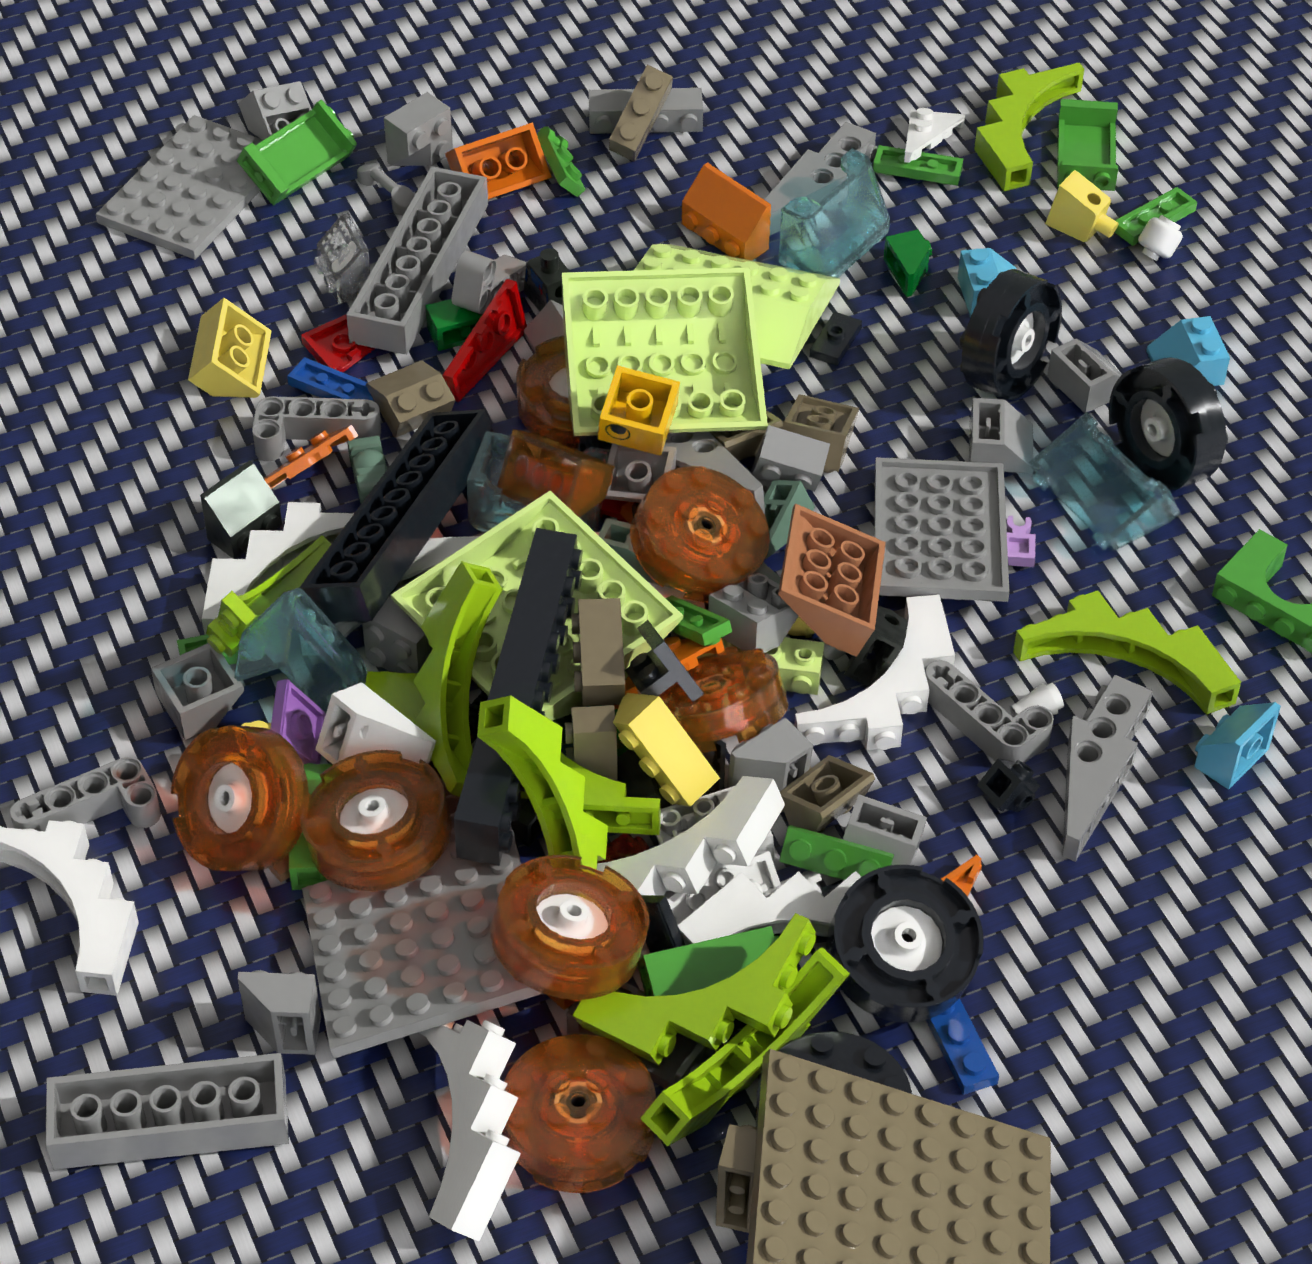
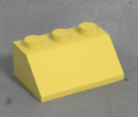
M221 299L200 318L188 380L213 397H258L261 393L271 330L227 299Z
M627 693L622 698L613 721L620 731L618 734L619 739L628 749L634 750L641 759L639 765L642 770L657 780L661 786L659 791L665 800L672 805L678 804L691 807L720 777L659 696Z

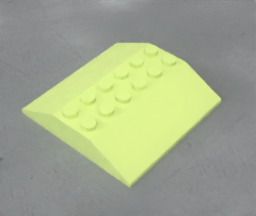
M672 244L651 245L634 271L750 267L761 364L780 368H791L840 284V278Z
M750 267L562 273L564 347L568 400L574 436L598 435L599 418L617 365L680 382L678 404L668 433L767 429L768 423Z
M548 491L391 594V599L421 628V625L461 561L490 568L503 590L489 614L480 637L471 677L488 696L536 528L577 535V549L583 551L579 569L583 574L580 590L574 591L572 598H575L574 613H578V599L620 598L624 671L630 666L631 661L636 656L652 650L637 629L641 624L649 620L664 640L683 619L682 613L551 491ZM566 618L565 625L568 626L565 646H559L557 651L560 654L557 675L551 674L549 681L553 682L551 699L549 703H543L542 711H545V717L551 721L570 715L571 708L585 707L582 706V692H575L574 671L581 670L580 663H573V642H579V634H572L571 618Z

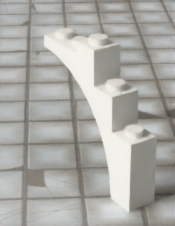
M288 502L283 531L250 530L246 559L212 558L202 614L204 635H206L207 626L218 617L221 600L233 591L239 596L256 588L289 564L321 535L332 544L354 513H322L321 503Z
M939 594L906 597L904 618L908 621L904 646L885 674L870 687L846 701L823 709L795 714L794 726L813 746L823 743L864 740L866 750H887L901 747L903 730L901 714L927 712L929 686L925 674L927 666L931 662L939 660L949 662L954 666L955 652Z
M742 776L730 794L711 813L688 830L661 845L639 854L611 862L597 863L594 904L610 906L616 919L637 921L630 905V901L636 895L664 896L666 891L698 894L717 863L748 866L785 806L774 779Z
M49 820L45 832L31 828L14 829L0 826V862L25 870L48 884L66 902L78 922L80 949L75 972L81 992L117 996L139 922L134 901H126L122 898L109 899L114 884L109 862H102L97 859L85 860L89 848L85 825L68 820L63 822Z
M798 871L766 898L760 884L754 879L749 880L741 872L678 924V928L685 945L772 926L773 933L778 934L783 932L794 914L797 913L810 920L816 931L815 935L827 937L830 923L847 890L861 876L855 871L827 896L823 897L819 886L812 879H806Z
M485 1019L482 1026L467 1020L464 1026L456 1023L452 1029L455 1023L453 1021L419 1032L427 1038L437 1051L447 1074L452 1098V1133L449 1157L441 1187L429 1217L448 1229L480 1241L521 1154L508 1147L507 1144L510 1139L502 1135V1131L518 1097L505 1091L508 1083L499 1079L516 1043L502 1037L505 1031L504 1028Z

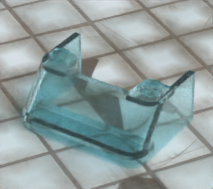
M296 588L284 592L242 632L234 678L237 681H241L280 669L298 689L326 713L331 695L361 682L365 684L367 670L364 660L357 650L301 588Z

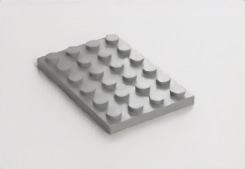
M193 115L96 213L97 223L196 260L261 191L239 165L237 159L244 147L252 142L254 145H257L263 140Z
M876 457L874 537L886 542L879 595L916 597L939 594L941 599L1008 602L1009 571L1004 463Z

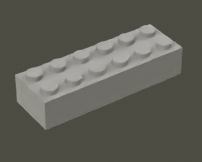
M281 1053L47 1078L46 1148L53 1170L289 1144L286 1077Z

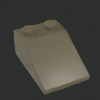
M799 394L784 420L783 429L829 443L830 447L823 472H839L846 455L859 408Z

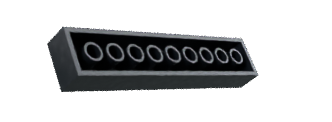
M486 409L435 412L427 415L299 587L311 623L326 622L327 624H336L338 622L353 621L366 623L374 619L496 444Z
M536 528L488 700L511 695L545 716V711H542L543 703H549L553 689V682H549L551 674L557 675L560 664V654L557 651L559 646H565L568 626L565 625L566 618H571V613H574L575 598H572L573 592L580 590L583 572L579 569L583 551L577 549L576 534ZM478 737L454 816L456 858L500 866L503 852L509 853L511 849L513 831L509 830L511 822H517L519 819L521 800H518L519 792H525V789L501 756Z

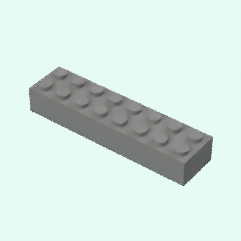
M431 166L346 315L349 343L355 341L358 345L408 354L426 321L425 305L436 302L488 207L487 177Z

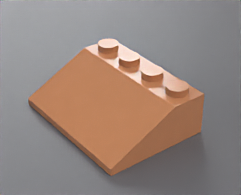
M795 503L791 514L778 595L825 644L857 657L875 630L886 542Z

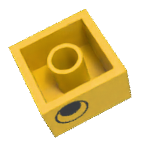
M617 365L599 418L598 440L661 456L678 404L680 382Z

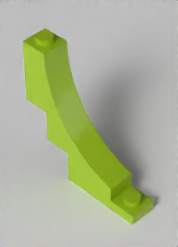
M561 752L560 762L585 776L583 811L608 825V833L660 834L661 813L659 798L626 797V783L593 773L578 765ZM520 791L521 798L529 799L526 791Z

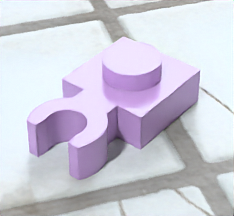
M1008 516L1009 566L1034 567L1036 534H1030L1032 524L1030 517H1026L1025 525L1023 526L1015 525L1013 523V516Z

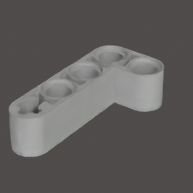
M465 250L459 257L456 266L452 304L478 314H483L506 279L516 281L519 292L524 290L526 262L508 255H502L494 260Z
M276 396L263 398L256 406L252 427L256 456L263 461H274L282 456L286 439L309 440L323 430H326L327 434L350 425L353 426L358 434L354 439L376 435L380 437L382 432L379 406L376 402L366 399Z
M939 660L931 662L927 666L925 674L929 686L928 703L994 761L1000 758L1012 762L1020 760L1025 763L1049 745L1054 720L1053 714L1049 709L1039 705L1031 706L1015 717H1012L949 662Z
M133 757L120 758L15 802L10 809L14 829L31 828L43 832L46 831L49 820L62 822L68 820L86 824L122 808L134 826L148 828L159 821L161 812L156 789L142 763Z

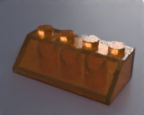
M513 429L496 491L526 506L548 491H551L580 518L606 498L608 488L612 483V474L615 466L547 436Z

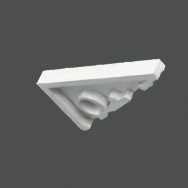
M928 108L911 110L904 162L910 163L912 160L921 157L923 148L926 147V149L931 150L941 143L943 139L950 137L954 127L963 128L965 114L933 112Z

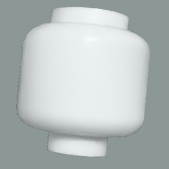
M1160 215L1159 218H1151L1138 238L1139 243L1144 247L1142 253L1155 261L1159 257L1170 258L1183 238L1182 233L1179 231L1181 226L1163 215Z

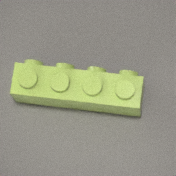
M785 637L780 646L760 656L753 657L722 638L725 648L722 653L718 655L714 653L702 654L697 657L699 665L688 670L691 677L699 681L727 677L733 681L734 685L818 695L825 643Z

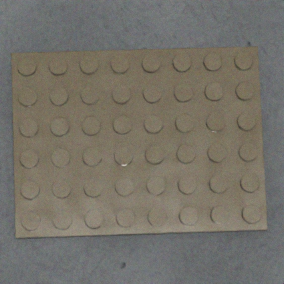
M769 1049L765 1053L762 1064L746 1264H1050L1051 1138L773 1049Z

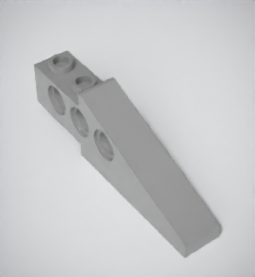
M845 122L819 153L808 149L764 199L771 204L770 236L856 193L858 177L861 175L866 164L872 162L876 156L878 149L875 145L876 133Z
M710 432L668 433L664 446L676 447L675 486L755 519L765 514L763 485Z
M1114 675L1108 687L1102 685L1095 700L1097 705L1094 709L1088 708L1083 719L1076 716L1072 717L1068 738L1062 856L1075 862L1133 766L1138 743L1132 741L1149 711L1153 691L1117 675Z

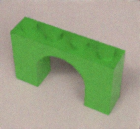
M1259 529L1217 573L1212 596L1312 653V604L1288 602L1274 594L1267 585V582L1282 567L1288 544Z

